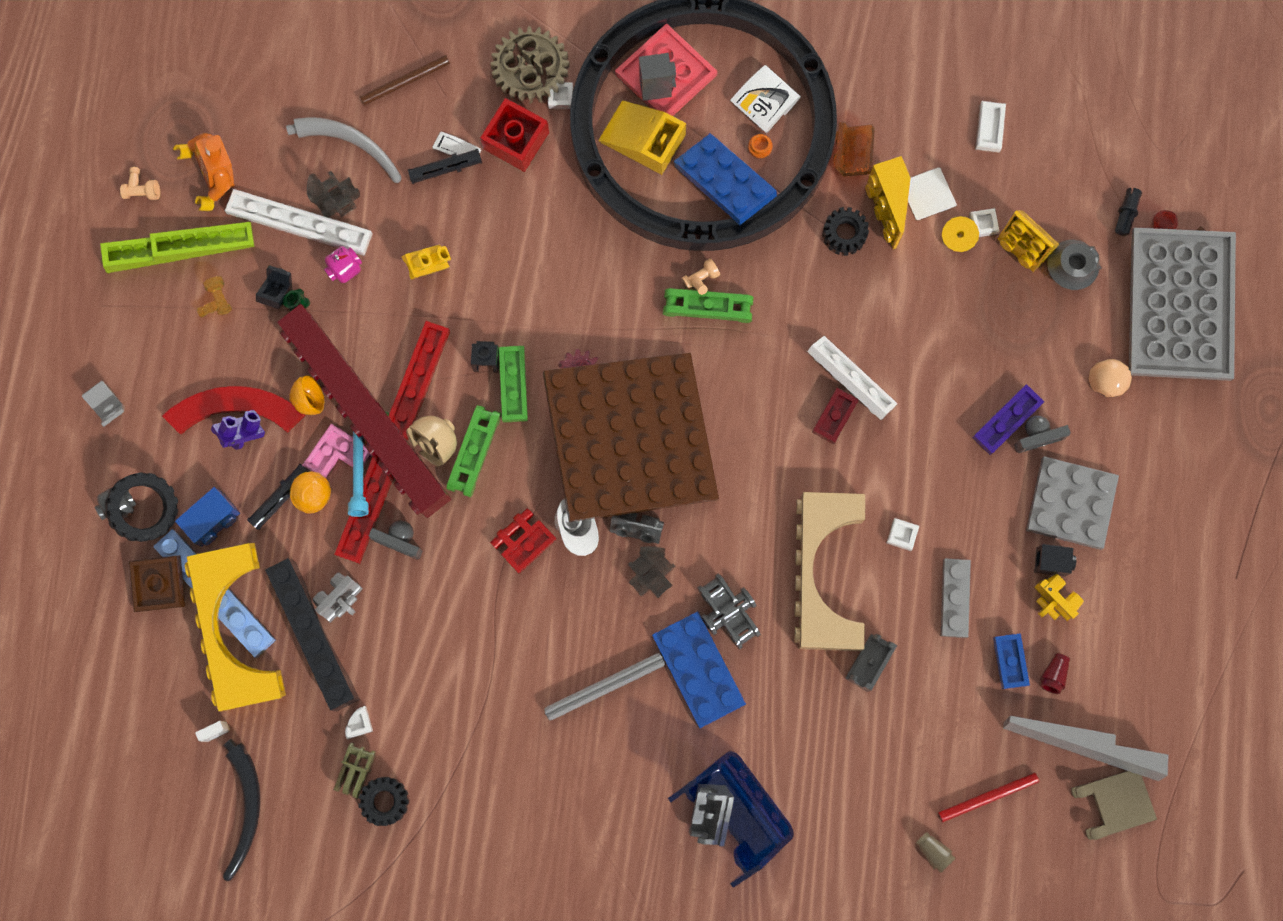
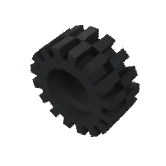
M841 207L838 212L834 210L831 216L827 217L822 234L825 237V245L829 244L828 249L830 251L835 249V254L839 255L840 252H844L843 256H848L849 252L855 254L857 250L863 247L869 234V223L865 222L866 217L864 214L860 216V211L857 209L855 212H852V207H848L847 210ZM843 223L850 224L855 230V235L851 239H842L838 236L836 228Z
M380 777L368 782L369 784L363 787V792L359 795L360 804H358L362 810L361 815L367 818L366 821L376 826H387L401 820L404 813L407 812V804H409V799L407 798L409 794L404 789V785L399 783L398 780L389 777ZM381 791H388L394 798L393 807L387 812L377 810L374 805L375 796Z

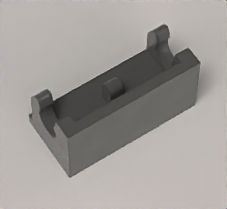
M870 634L864 645V650L859 653L845 679L866 692L872 691L897 645L883 640L878 634Z
M698 784L689 828L690 836L698 837L697 843L725 845L734 796L726 785Z

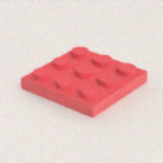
M666 23L615 70V75L650 108L674 116L717 76L718 71ZM669 53L670 62H675L676 87L672 88V97L643 101L639 81V57Z

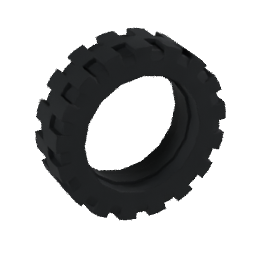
M139 472L120 479L109 490L105 500V516L108 518L109 526L119 536L130 541L144 542L164 535L173 526L175 517L178 515V499L173 493L175 492L174 489L166 483L165 479L159 478L152 473ZM145 486L152 488L162 499V516L155 525L149 528L139 529L132 527L121 516L119 506L121 498L127 490L133 487Z

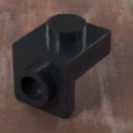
M269 265L266 269L267 279L256 293V302L280 309L285 295L292 290V276L290 272Z

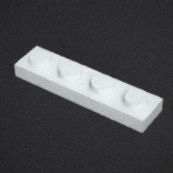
M825 336L815 342L807 351L814 357L816 362L828 370L836 380L842 383L854 397L858 398L880 420L897 405L886 392Z

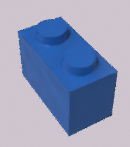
M213 487L176 519L175 522L194 544L202 547L211 544L217 538L216 534L223 528L226 529L232 526L240 512L221 490Z

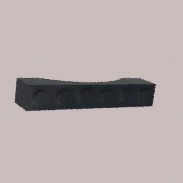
M287 558L265 569L330 711L337 712L359 701L360 698L353 683L336 655L317 616L306 583L296 562Z

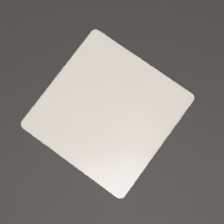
M939 167L911 177L908 203L916 220L926 218L957 205Z

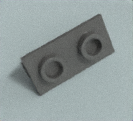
M638 513L615 515L612 517L610 532L621 537L628 536L640 539L645 543L653 542L659 544L664 522L660 521V518L642 515L641 522H637Z

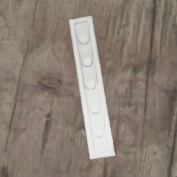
M236 189L232 190L225 208V212L229 215L337 248L344 246L348 249L351 247L356 254L365 256L373 234L372 231Z

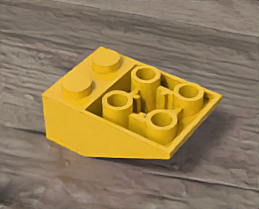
M622 101L598 142L662 175L686 135V123L666 112Z
M902 156L873 165L865 185L867 196L869 199L872 198L875 204V216L878 221H882L884 226L883 235L887 243L890 242L892 249L897 248L904 233L911 179Z
M1016 210L997 238L1000 241V245L1006 251L1012 252L1018 258L1019 263L1032 272L1059 246V243L1023 210Z

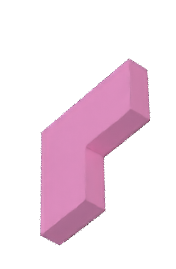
M330 424L303 463V466L310 471L320 473L324 477L328 476L339 459L353 468V437ZM363 444L364 467L371 454Z

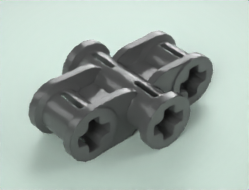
M719 573L715 575V579L703 587L701 585L697 587L705 602L712 609L711 613L708 615L703 614L701 618L713 635L717 634L718 629L724 627L739 650L743 648L745 642L754 636L759 637L761 635L754 622L745 612L750 607L755 608L757 605L744 587L740 589L741 592L734 596ZM721 615H723V617H721V618L718 619L717 621L713 622L715 619H717L718 617H720ZM746 629L749 630V631H747L746 633H744L743 635L739 636V634H741L742 632H744Z

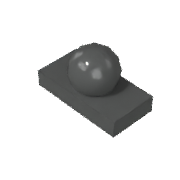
M1039 415L1033 416L1028 419L1025 426L1029 437L1020 439L1014 444L1017 453L1026 452L1062 441L1071 432L1068 425L1051 430L1050 422L1047 418Z
M399 520L392 523L388 534L374 528L371 529L369 538L372 541L416 560L420 559L423 552L419 547L408 543L413 538L414 531L411 524L407 521Z

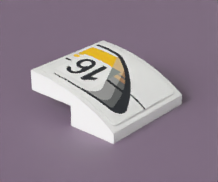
M764 65L742 86L730 101L762 130L768 133L782 115H786L801 96Z

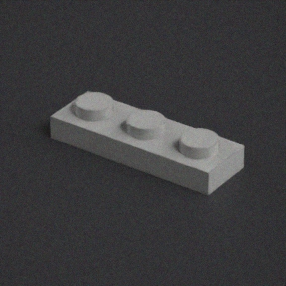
M943 559L940 635L942 637L968 638L971 560Z

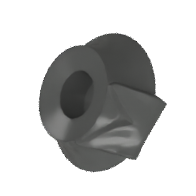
M1079 240L1060 242L1059 246L1048 257V270L1051 277L1057 284L1070 290H1080L1090 286L1097 278L1102 267L1100 266V258L1095 246H1089Z

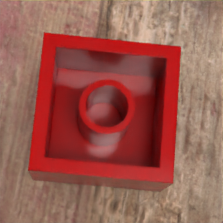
M505 98L480 137L483 150L525 172L550 133L548 121Z

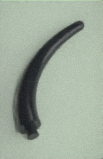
M232 739L228 740L223 746L228 751L225 757L236 771L241 784L244 800V818L237 848L223 874L225 881H231L244 862L252 845L260 814V786L256 768L243 743L236 745Z

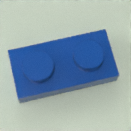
M1021 633L993 637L1001 688L1009 689L1030 686Z

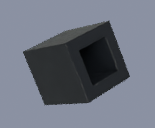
M1046 544L1036 547L1034 573L1058 574L1063 577L1072 574V571L1076 568L1077 561L1076 556L1073 555L1074 548Z

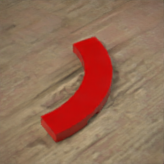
M228 386L194 394L170 408L162 417L182 435L196 423L219 413H245L246 411L254 410L259 416L274 422L287 433L306 415L298 412L292 403L271 392L252 387Z

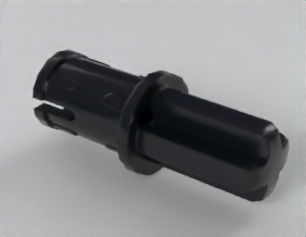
M1132 188L1126 190L1123 205L1118 209L1120 215L1115 228V233L1118 235H1128L1134 218L1138 216L1137 208L1142 191L1137 188H1133L1132 193Z

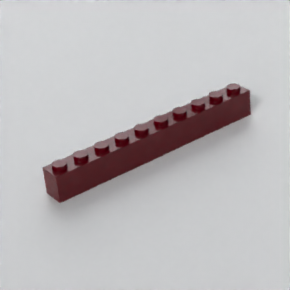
M300 304L280 319L277 323L283 329L279 332L288 344L292 342L295 345L296 349L293 352L301 362L307 361L310 365L307 370L316 381L320 379L323 382L324 386L321 389L330 400L335 398L338 402V405L335 406L344 418H350L353 422L350 425L351 429L358 437L363 436L367 443L364 446L373 457L378 455L382 461L379 463L381 469L387 476L392 474L396 479V482L393 483L401 495L407 494L411 499L408 503L411 509L417 515L421 513L426 518H429L452 500L310 312Z

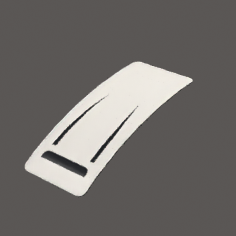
M444 132L439 133L433 145V149L449 155L453 153L459 155L478 148Z

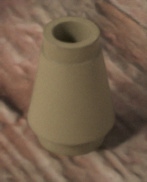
M927 832L916 842L933 870L936 868L940 873L956 859L951 854L952 850Z

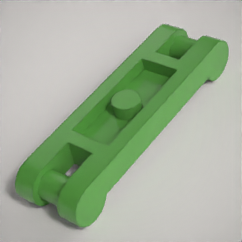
M665 289L664 298L666 299V305L663 306V315L733 320L741 323L752 322L750 306L753 305L754 297L751 295L708 291L701 295L696 290ZM676 300H684L683 306H676ZM733 304L741 305L740 311H734Z
M476 406L448 480L447 490L453 492L458 490L463 492V495L472 497L502 413L497 411L490 412L485 410V407ZM480 421H488V426L484 427L479 425ZM461 473L469 476L467 482L459 480Z

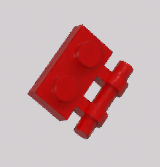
M528 508L521 514H516L513 517L514 521L504 530L500 529L496 533L497 536L490 542L496 550L503 543L508 547L501 555L518 574L557 540L540 520L532 526L529 525L527 521L534 514ZM522 528L525 533L514 542L510 537Z

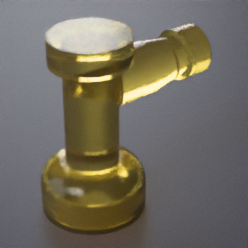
M216 276L204 281L205 290L212 292L215 301L197 308L199 316L204 317L206 314L217 311L218 315L231 312L232 307L230 304H227L222 292L224 287L223 278Z

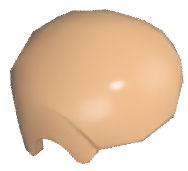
M1107 359L1096 363L1091 368L1088 379L1093 391L1105 395V397H1115L1123 395L1129 389L1132 376L1129 367L1115 359Z

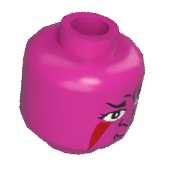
M341 246L326 256L325 263L327 267L324 271L332 281L337 279L340 283H346L360 273L362 261L351 247L347 249Z

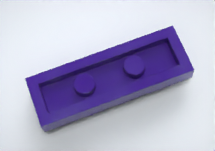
M1026 384L972 438L991 455L1045 401Z

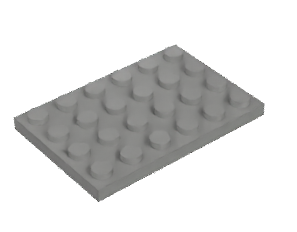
M1155 228L1132 229L1129 370L1131 376L1232 381L1234 379L1236 232Z

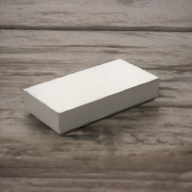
M981 101L976 150L1001 151L1006 104Z

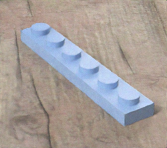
M172 529L153 547L162 557L181 555L183 580L190 588H193L191 577L188 578L185 571V563L188 562L187 556L196 555L197 553ZM228 589L221 601L218 618L255 658H258L276 639L233 592Z

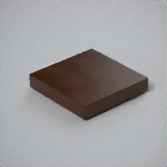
M181 555L129 561L134 612L186 607Z

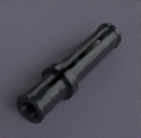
M478 148L459 155L453 153L451 154L452 157L408 169L411 183L415 184L453 171H457V173L462 172L463 168L482 164Z
M299 464L285 480L282 479L279 482L281 485L247 521L257 530H260L289 499L290 488L294 479L299 474L310 471L302 464Z

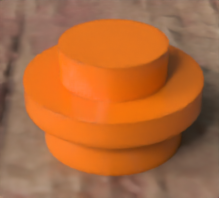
M764 134L753 136L748 143L750 154L756 158L767 157L773 147L771 139Z

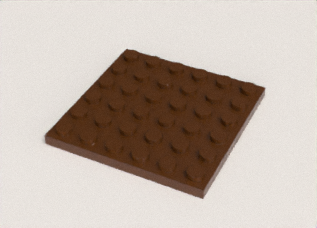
M691 353L544 370L543 379L569 522L704 503L719 499Z

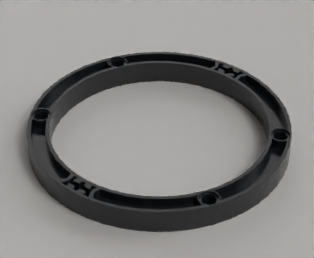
M657 0L623 17L602 35L591 49L579 71L572 93L570 128L574 154L582 177L595 199L615 220L643 238L664 246L692 251H717L746 245L771 234L790 221L808 203L820 185L831 158L836 138L837 108L833 86L820 56L803 34L777 13L749 0ZM666 23L671 28L692 24L720 25L748 33L777 51L793 68L806 91L812 115V140L806 160L792 182L778 196L741 225L732 218L706 222L682 220L669 217L644 206L620 187L609 173L598 152L593 132V118L598 94L606 77L615 64L630 49L654 35ZM600 57L607 59L604 62L596 61ZM805 67H813L815 71H808ZM593 170H597L600 172V174L595 177L589 175V173ZM809 180L812 183V185L805 186L801 183V181ZM684 232H687V239L684 238ZM695 234H700V239H695Z

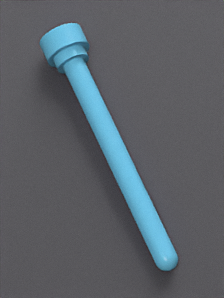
M353 431V497L348 502V515L362 517L369 514V503L363 497V436L358 437Z

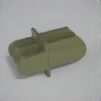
M350 743L345 757L341 761L343 765L333 790L340 791L345 780L342 793L349 795L360 771L352 793V797L358 799L367 773L371 771L370 768L376 751L368 752L365 751V747L357 748L354 747V743ZM351 754L357 756L355 763L349 762ZM362 758L368 760L365 767L359 766Z

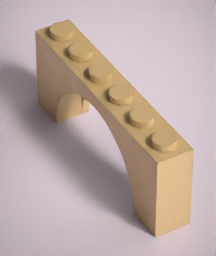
M803 492L801 499L796 501V514L801 515V522L796 524V540H800V550H796L795 564L800 565V575L795 576V591H799V601H795V617H799V627L794 629V643H799V649L864 650V623L850 621L837 615L823 602L814 584L813 561L819 544L827 535L846 525L862 524L865 520V494Z

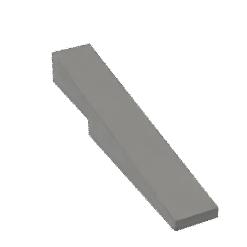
M1009 716L1003 724V729L1156 781H1160L1168 776V754L1115 745V734Z

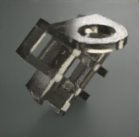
M332 171L328 172L330 178L321 182L316 174L311 173L307 181V196L311 203L319 207L325 217L329 218L338 212L342 218L357 208L353 201L360 197V191L353 186L350 177L340 183ZM335 185L337 186L335 189L328 192L329 189H331Z
M640 547V557L633 563H628L631 570L636 574L629 581V584L637 590L641 597L651 591L656 598H659L668 588L673 586L666 576L676 566L670 564L665 558V548Z

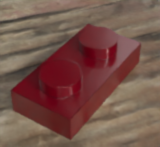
M836 388L812 433L835 444L859 399Z

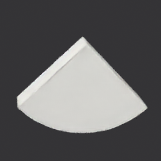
M366 706L357 709L350 717L345 730L346 739L373 732Z

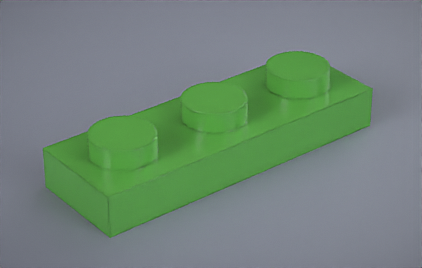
M499 347L502 421H528L525 347Z

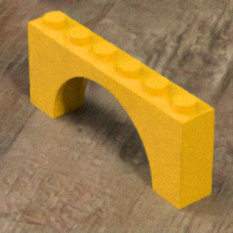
M255 543L187 556L188 562L185 563V571L188 578L191 577L193 588L190 589L192 602L197 605L198 613L195 615L197 627L202 630L201 649L204 655L207 654L209 665H206V673L208 679L212 680L214 690L211 692V698L214 706H217L218 712L284 697L286 692L281 670L265 671L243 664L227 649L219 631V608L226 591L239 577L260 568Z

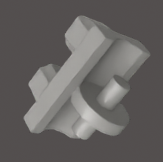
M336 573L330 581V584L335 589L329 595L324 591L318 592L312 599L317 607L315 611L330 623L336 616L340 618L346 611L351 615L356 612L351 606L357 601L355 596L363 588L348 575L345 577L340 573Z

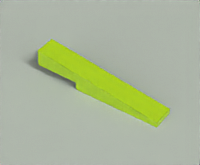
M251 222L152 233L150 238L100 243L103 267L106 273L251 248L254 247Z

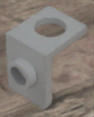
M103 380L82 394L83 399L101 418V425L103 427L124 412L125 406Z

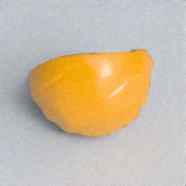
M311 376L298 378L291 388L289 394L290 402L301 414H320L324 410L325 403L320 385Z
M314 471L299 474L292 482L290 488V498L293 505L305 513H315L322 510L328 503L331 495V488L326 477Z

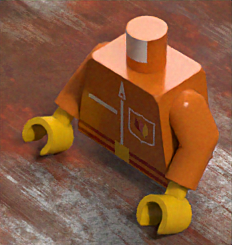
M201 133L189 140L188 144L175 145L173 150H180V156L177 157L178 160L189 159L193 156L194 152L209 189L208 196H197L195 203L201 204V207L198 209L199 211H212L214 209V201H218L229 189L234 188L233 170L221 137L219 135L213 136L209 133Z

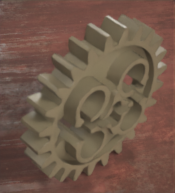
M528 26L526 33H523L522 29L518 28V35L510 31L509 40L504 37L501 38L503 46L495 45L498 53H492L494 61L490 62L491 69L494 70L492 71L493 79H496V86H502L503 94L510 91L511 100L519 96L520 103L524 101V98H528L529 103L532 104L533 98L537 97L540 103L542 102L543 95L550 98L551 89L555 93L559 92L557 83H565L563 77H568L567 68H569V61L566 60L568 59V53L564 51V44H558L557 36L550 39L549 30L543 35L541 34L540 27L537 28L536 32H532L531 27ZM517 43L519 52L523 57L518 54V66L509 68V64L515 63L513 51ZM528 47L535 48L533 51L530 52L525 51V49ZM550 62L552 65L546 67L547 80L545 87H543L541 77L537 73L542 76V64ZM530 78L535 79V82L530 84L525 81Z

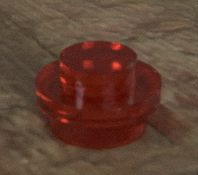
M1162 210L1153 217L1152 225L1155 229H1176L1178 218L1174 212Z

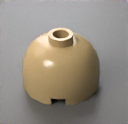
M436 416L421 417L406 430L411 444L414 447L418 444L423 450L420 454L436 466L446 463L457 447V439L454 433L455 427L447 419L442 420Z

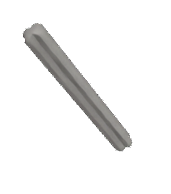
M657 653L545 707L544 712L549 720L558 718L665 665L661 654Z

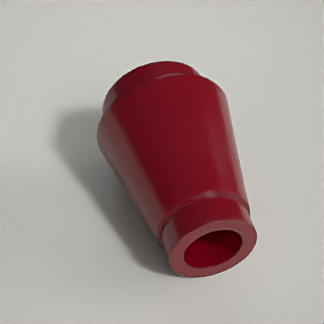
M1060 653L1054 655V658L1040 677V687L1043 690L1052 694H1060L1065 689L1070 658Z

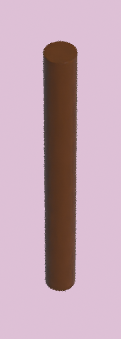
M444 55L360 96L363 105L369 104L449 65V59Z

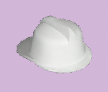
M563 499L555 515L556 529L561 534L565 547L571 553L578 556H586L596 549L599 541L595 519L569 522L565 499Z

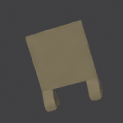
M1125 771L1071 789L1074 798H1083L1093 794L1103 825L1086 829V835L1089 840H1098L1108 835L1157 820L1143 778L1139 774Z

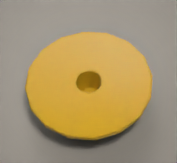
M959 216L952 218L943 227V242L953 251H968L976 245L979 239L978 226L967 217Z

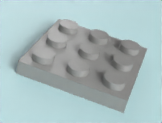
M1044 456L1040 463L1026 531L1099 550L1104 549L1119 475Z

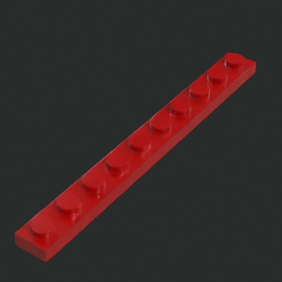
M425 321L389 413V417L407 441L406 430L417 419L450 333L449 328L429 321ZM378 455L372 457L363 480V497L369 503V514L362 517L349 516L334 554L358 564L362 561L370 540L369 534L376 525L394 478L392 474L387 476L381 469L379 463L382 461Z

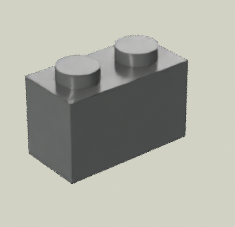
M669 53L639 57V81L643 101L672 97V88L676 87L675 62H670Z

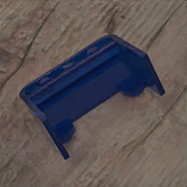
M728 751L667 799L671 803L685 793L687 798L694 803L698 784L727 786L734 796L728 830L739 843L734 849L733 855L736 865L742 870L730 883L734 888L760 871L793 839L794 832L789 821L737 753Z

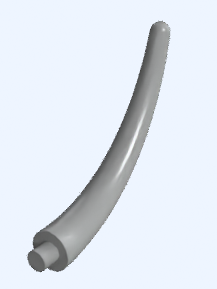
M317 117L295 118L294 124L286 126L288 135L297 134L299 138L320 135L348 141L371 155L384 168L394 183L401 181V175L386 153L370 138L351 126L338 121Z

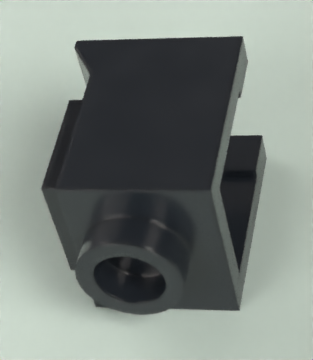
M477 341L476 344H472L471 366L473 371L479 372V366H493V372L499 373L498 345L487 341Z

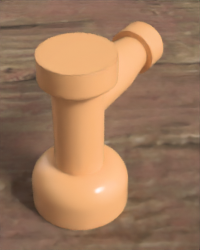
M131 167L128 184H122L120 187L122 198L129 199L131 196L146 195L150 200H158L160 198L158 181L149 180L145 185L138 186L140 169Z
M711 258L704 262V268L689 277H682L688 290L694 287L699 294L703 295L708 289L702 280L708 276L713 279L720 276V272Z

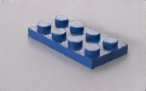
M711 133L674 161L676 169L739 225L777 196V190Z
M698 611L652 635L699 729L746 705Z

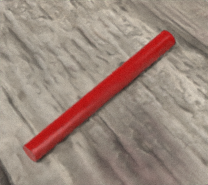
M1032 773L938 812L939 818L943 823L1039 783V778L1036 773Z

